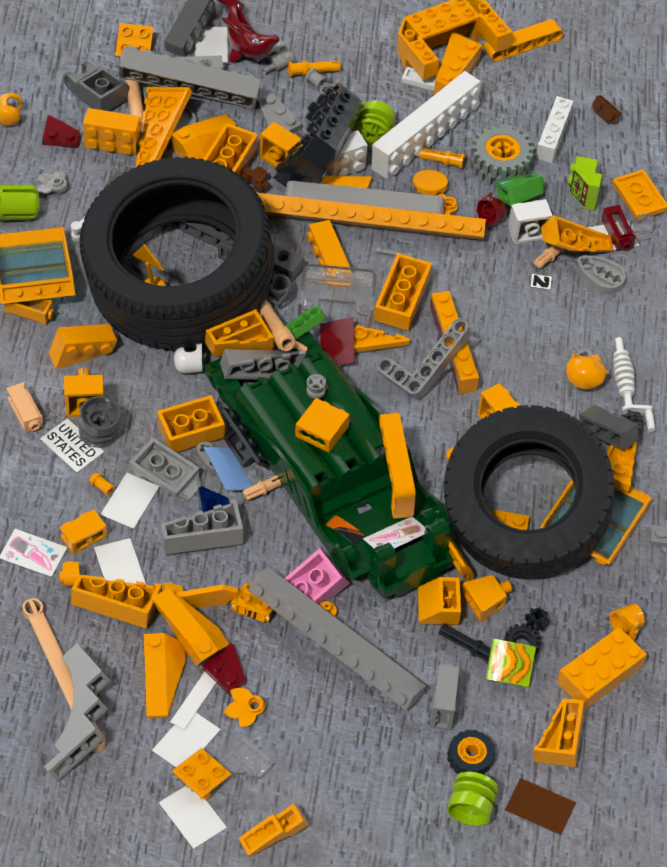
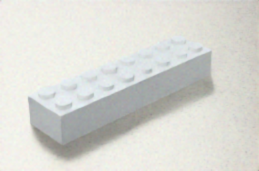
M464 71L372 145V170L389 179L392 175H396L402 167L407 166L415 156H419L423 148L430 147L434 141L441 138L450 128H454L461 119H465L471 111L478 108L481 81Z

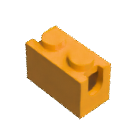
M94 509L81 514L80 517L73 521H68L60 527V531L63 533L61 539L73 555L107 537V526Z

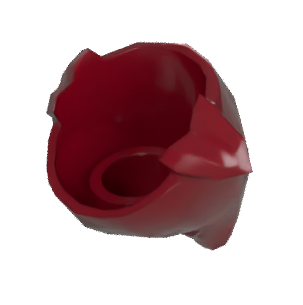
M492 192L483 197L477 204L478 218L486 219L485 227L490 230L493 229V225L504 219L509 210V205L498 198L492 197Z

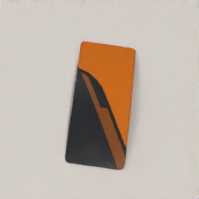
M337 515L326 524L354 545L364 536L357 528Z

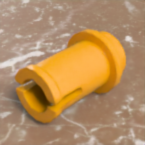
M95 472L89 479L91 486H96L107 496L110 495L115 486L104 479L101 473Z

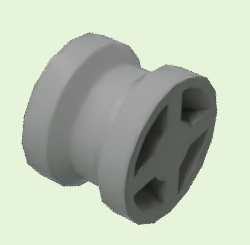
M313 374L307 378L306 392L309 397L319 399L325 395L326 379L322 375Z

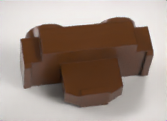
M602 95L596 96L592 104L593 111L608 124L617 123L622 113Z
M245 166L241 169L240 176L252 184L258 193L263 192L266 194L270 190V183L265 180L268 174L264 168L256 167L253 170Z

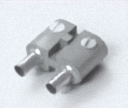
M281 40L273 46L271 53L263 58H254L256 63L264 58L271 62L270 65L263 68L265 74L273 69L278 71L286 67L290 61L292 63L295 62L293 54L285 47Z

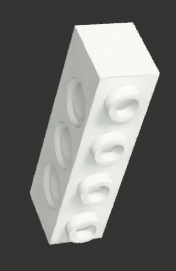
M556 97L538 143L536 159L553 163L571 116L573 100Z

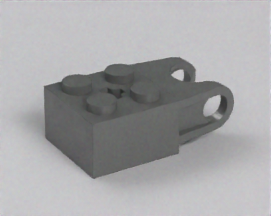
M85 62L81 65L83 74L77 75L67 72L63 75L66 87L92 109L109 111L127 100V83L104 67L99 68L90 62Z

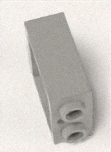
M450 664L438 666L431 728L450 731L452 729L459 667H454Z

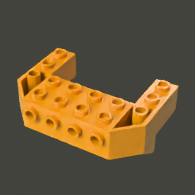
M450 0L404 17L398 32L397 52L403 67L406 69V67L412 66L418 75L425 80L438 74L439 59L430 48L448 42L452 32L461 36L468 34L475 42L486 39L496 52L511 47L513 32L487 1Z

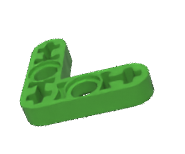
M314 306L287 325L282 320L281 322L284 326L288 327L296 340L323 321L325 314L321 307Z

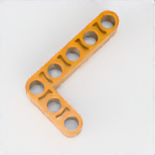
M400 413L380 414L381 434L392 484L391 509L393 519L413 517L415 487Z

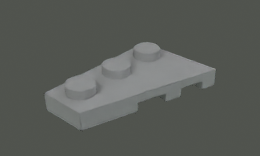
M272 92L258 99V106L263 119L267 123V127L275 122L291 133L302 129V123Z

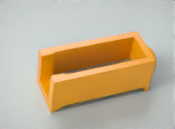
M48 299L4 304L5 313L22 316L43 323L44 326L47 325L49 320L53 319L55 314L53 301Z

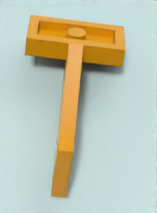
M165 582L162 585V591L170 588L193 608L226 605L239 593L238 588L223 584L183 591L182 586Z

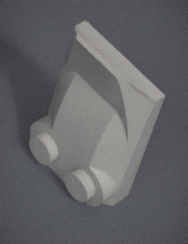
M154 437L129 462V467L133 469V473L136 476L146 477L171 494L188 501L202 486L199 478V467Z

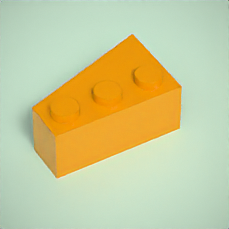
M255 309L206 330L205 343L212 355L216 357L222 356L224 349L273 350L274 337Z
M110 324L58 327L48 353L55 369H59L112 353L117 339Z
M563 698L552 717L550 725L543 732V737L539 744L534 748V760L536 763L576 767L585 715L583 700Z

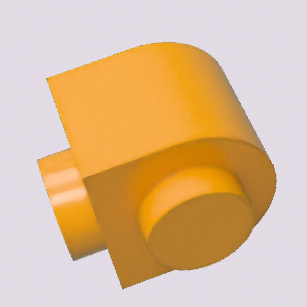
M67 561L62 563L63 571H59L60 583H64V587L73 586L78 575H80L79 562Z

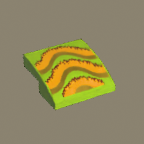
M492 639L485 679L529 687L536 647Z

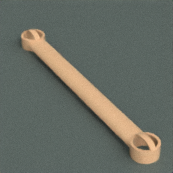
M35 598L28 599L23 604L24 617L30 621L63 694L72 709L74 688L70 670L62 659L63 653L43 613L42 602ZM35 605L40 608L39 612H37ZM31 606L33 614L26 612L27 607ZM105 739L90 752L97 753L102 751L106 744Z

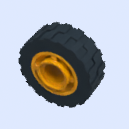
M469 729L459 732L458 735L453 737L448 748L447 760L450 763L449 766L451 769L453 768L456 774L462 772L486 774L487 770L491 768L495 755L493 742L491 743L489 737L477 730L472 731ZM466 752H472L475 756H470Z

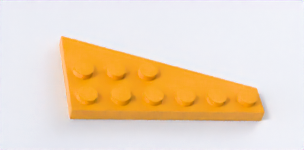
M190 87L146 88L148 94L144 102L146 109L142 117L140 131L142 138L139 139L140 152L137 153L136 167L144 165L146 162L149 163L153 160L158 161L161 159L192 94Z

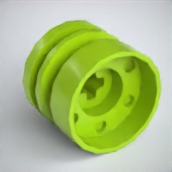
M376 100L365 102L360 108V116L353 132L358 130L368 147H372L376 141L393 128L396 114L384 102Z
M459 773L456 775L453 793L447 806L448 814L454 820L466 825L484 826L488 824L499 788L497 783L480 773Z

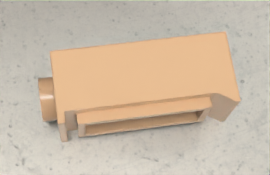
M25 382L6 388L9 394L7 399L24 432L36 431L43 427L42 414H40L28 389H25Z

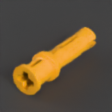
M290 61L287 66L289 77H293V75L306 76L307 72L312 68H316L318 73L340 72V61L308 63L307 61L292 63Z
M423 148L419 156H415L416 158L440 162L445 166H458L460 169H463L466 160L465 153L461 155L452 153L449 150L441 152Z

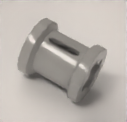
M316 68L310 69L305 76V80L314 84L317 90H320L322 84L328 82V78L319 74Z

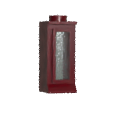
M621 205L604 208L601 220L608 235L611 236L616 251L633 248L636 236L633 234L622 212Z

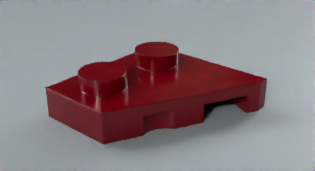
M48 115L42 137V145L77 148L80 131Z
M232 643L202 666V670L229 696H231V689L241 688L245 685V677Z

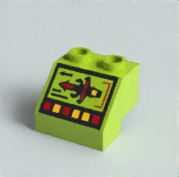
M577 156L576 162L571 164L570 173H573V175L569 174L568 185H571L570 193L584 209L595 211L602 174L595 173L598 160Z

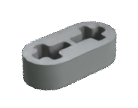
M200 442L196 447L197 458L210 474L217 475L205 451H202L203 447L214 446L210 442Z

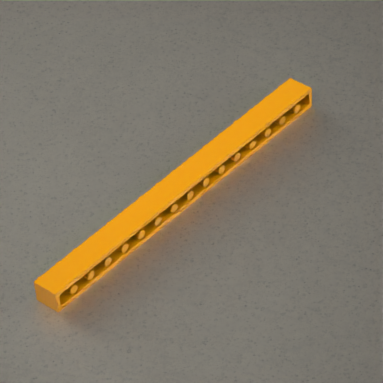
M257 193L268 216L319 222L330 220L331 223L475 240H483L486 219Z

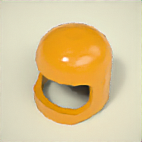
M7 93L0 96L1 125L13 126L20 120L21 113L19 110L22 108L23 100L18 94ZM9 98L16 99L19 102V106L17 108L7 105V100Z

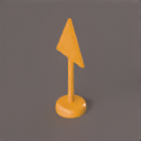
M144 244L133 254V256L145 262L149 278L144 282L166 286L163 279L153 277L151 265L161 271H164V269Z

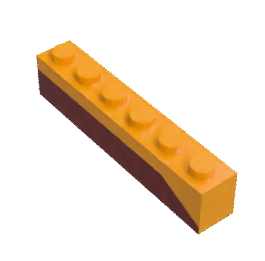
M450 291L431 294L430 309L440 338L453 321L459 318ZM462 326L458 329V332L463 331ZM449 341L446 346L451 347L454 341ZM466 341L449 363L459 394L477 391L479 376Z

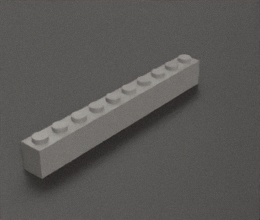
M269 567L254 576L248 591L405 710L419 701L426 685Z

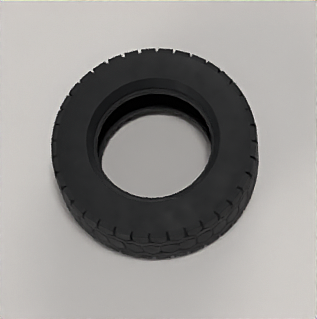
M521 405L517 406V408L513 406L502 409V411L498 410L471 426L466 431V434L464 433L449 457L444 477V500L449 522L454 529L456 538L466 552L481 565L498 574L501 573V575L512 578L515 576V578L541 579L542 577L555 576L556 573L560 574L568 571L570 568L581 563L582 560H585L596 549L610 524L614 505V479L609 457L596 435L585 424L583 425L581 421L559 410L557 412V409L546 406L543 408V406L531 405V407ZM522 455H538L549 458L561 465L570 475L576 489L573 502L567 512L553 524L534 530L513 528L496 519L488 510L483 500V494L490 475L507 460Z

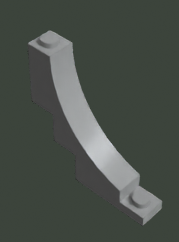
M77 643L62 656L73 680L74 697L70 717L64 731L54 745L60 753L44 766L57 781L105 739L93 723L108 710L96 694L111 680Z

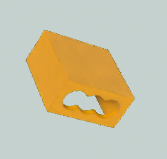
M315 398L296 423L295 436L329 453L349 427L350 414L330 405L326 401ZM302 430L305 431L307 434H311L316 438L322 439L326 445H323L319 441H315L310 437L304 436L301 433Z

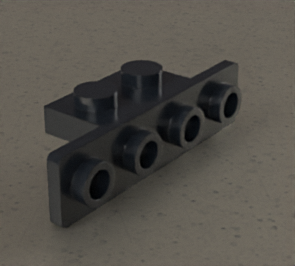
M223 407L221 411L233 427L223 439L241 466L247 467L255 460L259 466L269 468L271 465L267 461L268 456L259 449V443L249 434V428L240 421L238 412L234 409L230 410Z

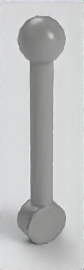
M376 247L375 252L377 254L385 253L390 255H397V253H399L384 250L381 247ZM407 252L406 254H404V253H399V254H403V255L412 257V253H410V252Z

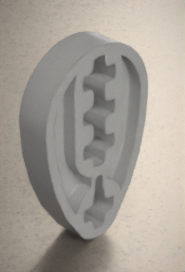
M582 255L578 258L576 268L582 278L593 288L607 294L616 293L623 288L626 274L619 264L597 256Z

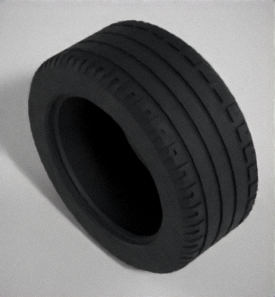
M168 157V159L153 160L152 162L144 163V165H138L136 168H131L128 172H124L122 176L116 177V180H112L110 185H106L104 190H101L99 196H96L94 202L91 203V208L88 209L84 217L80 233V254L93 300L99 312L114 329H117L125 337H130L131 340L137 341V343H144L145 346H152L153 348H168V350L184 347V349L196 348V344L202 343V346L206 344V330L255 309L258 310L265 302L273 282L275 268L274 250L267 213L261 198L254 188L242 176H239L238 173L233 172L230 168H226L224 165H219L216 162L212 163L210 160L195 159V157ZM176 221L207 223L222 230L234 241L231 252L216 270L206 277L180 286L149 284L135 278L123 268L125 258L132 246L147 232L167 223Z

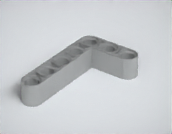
M463 318L453 321L413 374L388 357L378 360L377 369L384 378L412 398L420 399L428 392L469 339L472 329ZM461 326H466L464 331L458 332ZM449 341H454L451 347L446 346ZM437 356H443L441 361L435 362ZM386 365H391L389 370L383 371ZM431 370L429 376H423L426 371ZM405 375L404 380L398 381L399 376ZM420 385V388L417 391H412V388L414 386Z

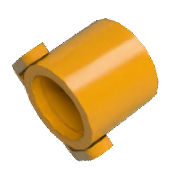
M635 603L613 610L609 616L613 631L620 627L626 634L628 633L632 640L636 638L638 629L642 628L645 622L641 608Z

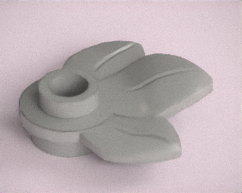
M57 170L53 174L50 172L40 174L38 179L41 184L37 187L40 194L51 192L61 194L65 192L68 185L65 179L66 174L61 170Z

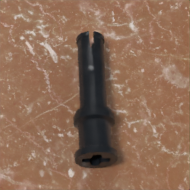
M446 623L441 626L438 632L440 636L467 649L473 657L477 656L483 659L488 665L491 648L483 644L482 640L476 641L448 626Z

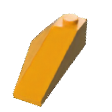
M223 114L184 126L172 133L171 149L181 158L195 157V159H204L224 125L228 123L237 126V124L229 116Z
M170 588L151 598L195 666L200 665L229 645V642L215 624Z

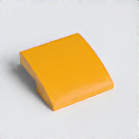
M449 536L448 553L453 558L455 568L466 582L474 580L472 569L454 540Z

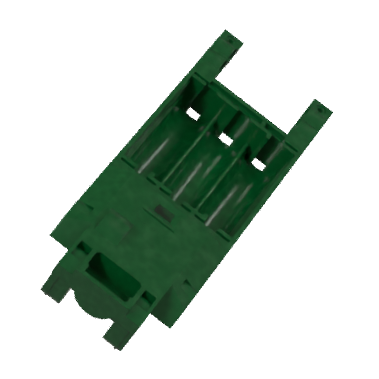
M310 331L296 339L299 343L307 346L305 358L299 364V367L289 364L288 368L283 371L277 369L270 376L269 380L259 377L257 382L250 385L247 382L241 387L236 379H225L220 365V358L204 365V373L212 387L218 392L221 400L230 410L234 409L238 412L240 421L249 428V434L259 443V449L268 456L267 461L271 465V470L278 476L282 486L345 577L354 579L364 574L372 587L385 599L393 594L395 597H398L440 577L442 571L453 566V558L448 553L450 533L454 532V529L448 522L447 514L440 501L433 495L429 496L418 481L411 452L407 444L406 447L415 487L413 518L425 527L424 535L396 548H393L389 542L373 548L363 539L409 518L393 519L391 509L392 484L386 454L380 455L376 450L379 447H384L379 422V415L384 413L366 394L348 381L331 356L316 343ZM313 374L322 375L326 379V392L319 400L326 401L330 405L350 414L349 427L329 453L295 436L296 423L315 400L309 397L306 392L307 378ZM302 430L301 433L304 436L310 437L311 439L319 441L321 444L326 445L322 439L316 438L311 434H307L305 431ZM355 459L354 467L349 469L346 463ZM322 474V482L319 483L315 477ZM368 502L372 509L359 514L355 508ZM335 515L344 519L364 534L355 545L339 532L326 525Z

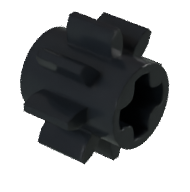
M628 410L627 414L621 415L637 423L638 430L643 429L644 419L640 417V412Z
M541 607L530 608L529 614H525L524 618L527 621L526 628L530 625L532 626L531 630L536 629L543 632L545 626H549L550 619L547 618L548 611L545 612Z

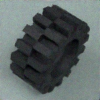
M515 624L514 628L511 626L509 631L507 630L505 633L504 641L514 642L516 639L528 641L530 646L536 647L535 659L540 648V634H537L536 629L531 630L532 626L528 625V628L525 627V624H521V627L518 624Z

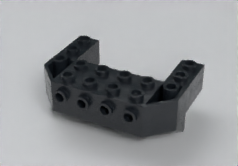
M338 82L334 87L331 85L325 94L322 93L316 102H311L307 108L308 113L306 115V118L311 121L306 128L308 132L300 139L301 145L295 149L293 155L289 154L284 162L278 163L273 178L285 187L288 181L301 182L307 176L320 184L327 170H331L336 163L360 116L361 100Z

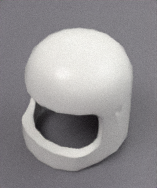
M202 343L196 344V351L185 352L184 347H180L175 351L174 365L178 372L183 374L202 372Z

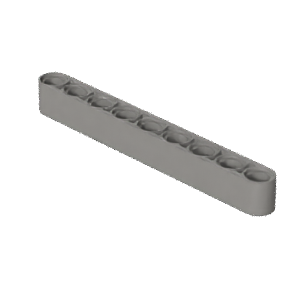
M288 181L285 196L437 214H443L445 203L443 197L299 181Z

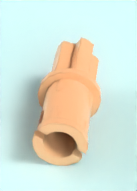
M552 245L549 249L543 250V254L535 259L534 264L538 268H542L548 262L554 261L555 257L563 252L564 249Z
M274 475L267 480L258 481L256 485L243 491L244 498L251 500L260 495H266L268 491L281 486L280 479H278L277 475Z

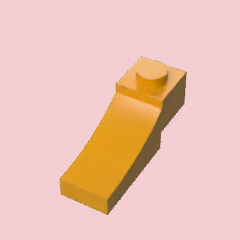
M292 804L278 815H270L238 839L248 856L253 857L270 845L286 837L294 836L308 826L309 823L300 808Z

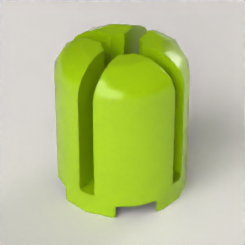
M0 184L1 221H31L36 219L40 208V198L35 186L32 184Z

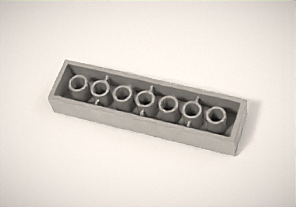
M134 46L123 48L119 64V78L157 87H190L192 90L191 95L255 109L261 79L252 74L248 76L242 75L235 70L226 71L218 66L209 67L201 62L192 63L184 58L175 59L167 54L158 55L151 50L141 51Z

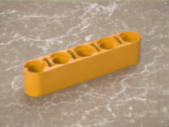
M551 19L514 31L512 33L511 47L496 52L488 42L484 44L483 49L491 60L496 62L556 42L562 38L564 33L556 21Z

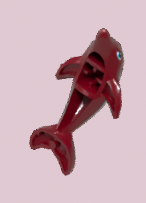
M217 0L229 8L228 18L222 17V20L227 25L228 37L232 46L228 59L230 62L237 61L242 56L263 58L271 53L273 46L280 40L278 36L256 33L244 18L241 11L245 5L240 1Z

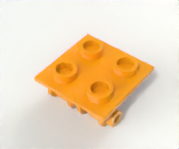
M119 23L115 56L121 57L123 48L128 46H134L141 51L151 50L153 27Z
M244 583L238 591L239 593L231 601V609L235 613L245 615L246 617L252 611L251 619H254L256 615L255 620L269 623L272 616L270 614L273 609L248 591L251 584Z
M202 748L172 770L178 780L181 779L187 788L190 787L192 792L198 794L199 798L205 801L211 797L210 792L231 776L227 769Z

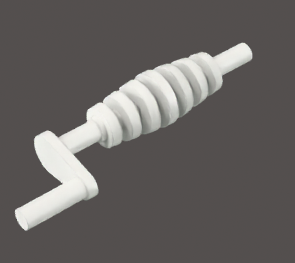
M618 337L615 339L617 351L614 353V378L619 394L625 401L622 413L624 415L627 414L628 410L640 412L641 415L645 414L648 432H654L653 407L633 405L632 396L635 394V373L627 350H624L623 339Z

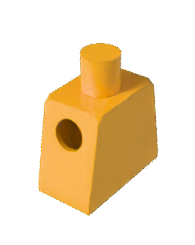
M489 575L464 582L461 594L481 623L506 605V594L512 591V586L508 580L499 584L494 576Z

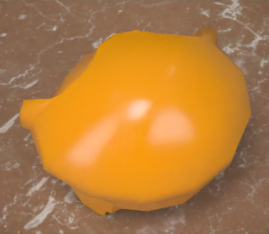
M573 353L566 366V374L569 381L576 388L584 390L593 389L601 385L609 373L598 355L581 356Z

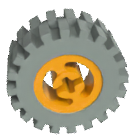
M499 124L498 128H495V125H491L489 130L486 127L483 128L481 133L478 132L476 134V138L473 139L470 168L471 170L473 169V175H478V180L481 182L486 180V185L490 186L493 183L495 188H497L496 181L529 174L534 147L532 146L531 139L528 140V135L526 133L521 135L522 130L517 128L515 131L513 126L508 125V128H504V124Z

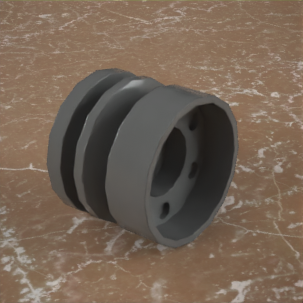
M96 396L89 398L82 404L80 408L79 435L81 440L87 445L103 448L111 445L117 439L120 409L112 399Z

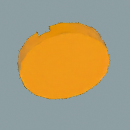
M422 170L413 176L412 186L421 194L435 196L439 192H445L448 179L441 172Z

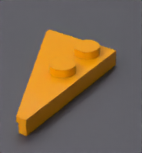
M360 325L354 327V353L409 345V338L396 334L394 337L384 334V331L364 328Z

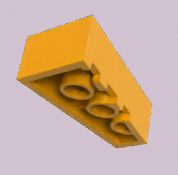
M452 32L435 80L434 95L464 71L470 74L481 58L482 44Z

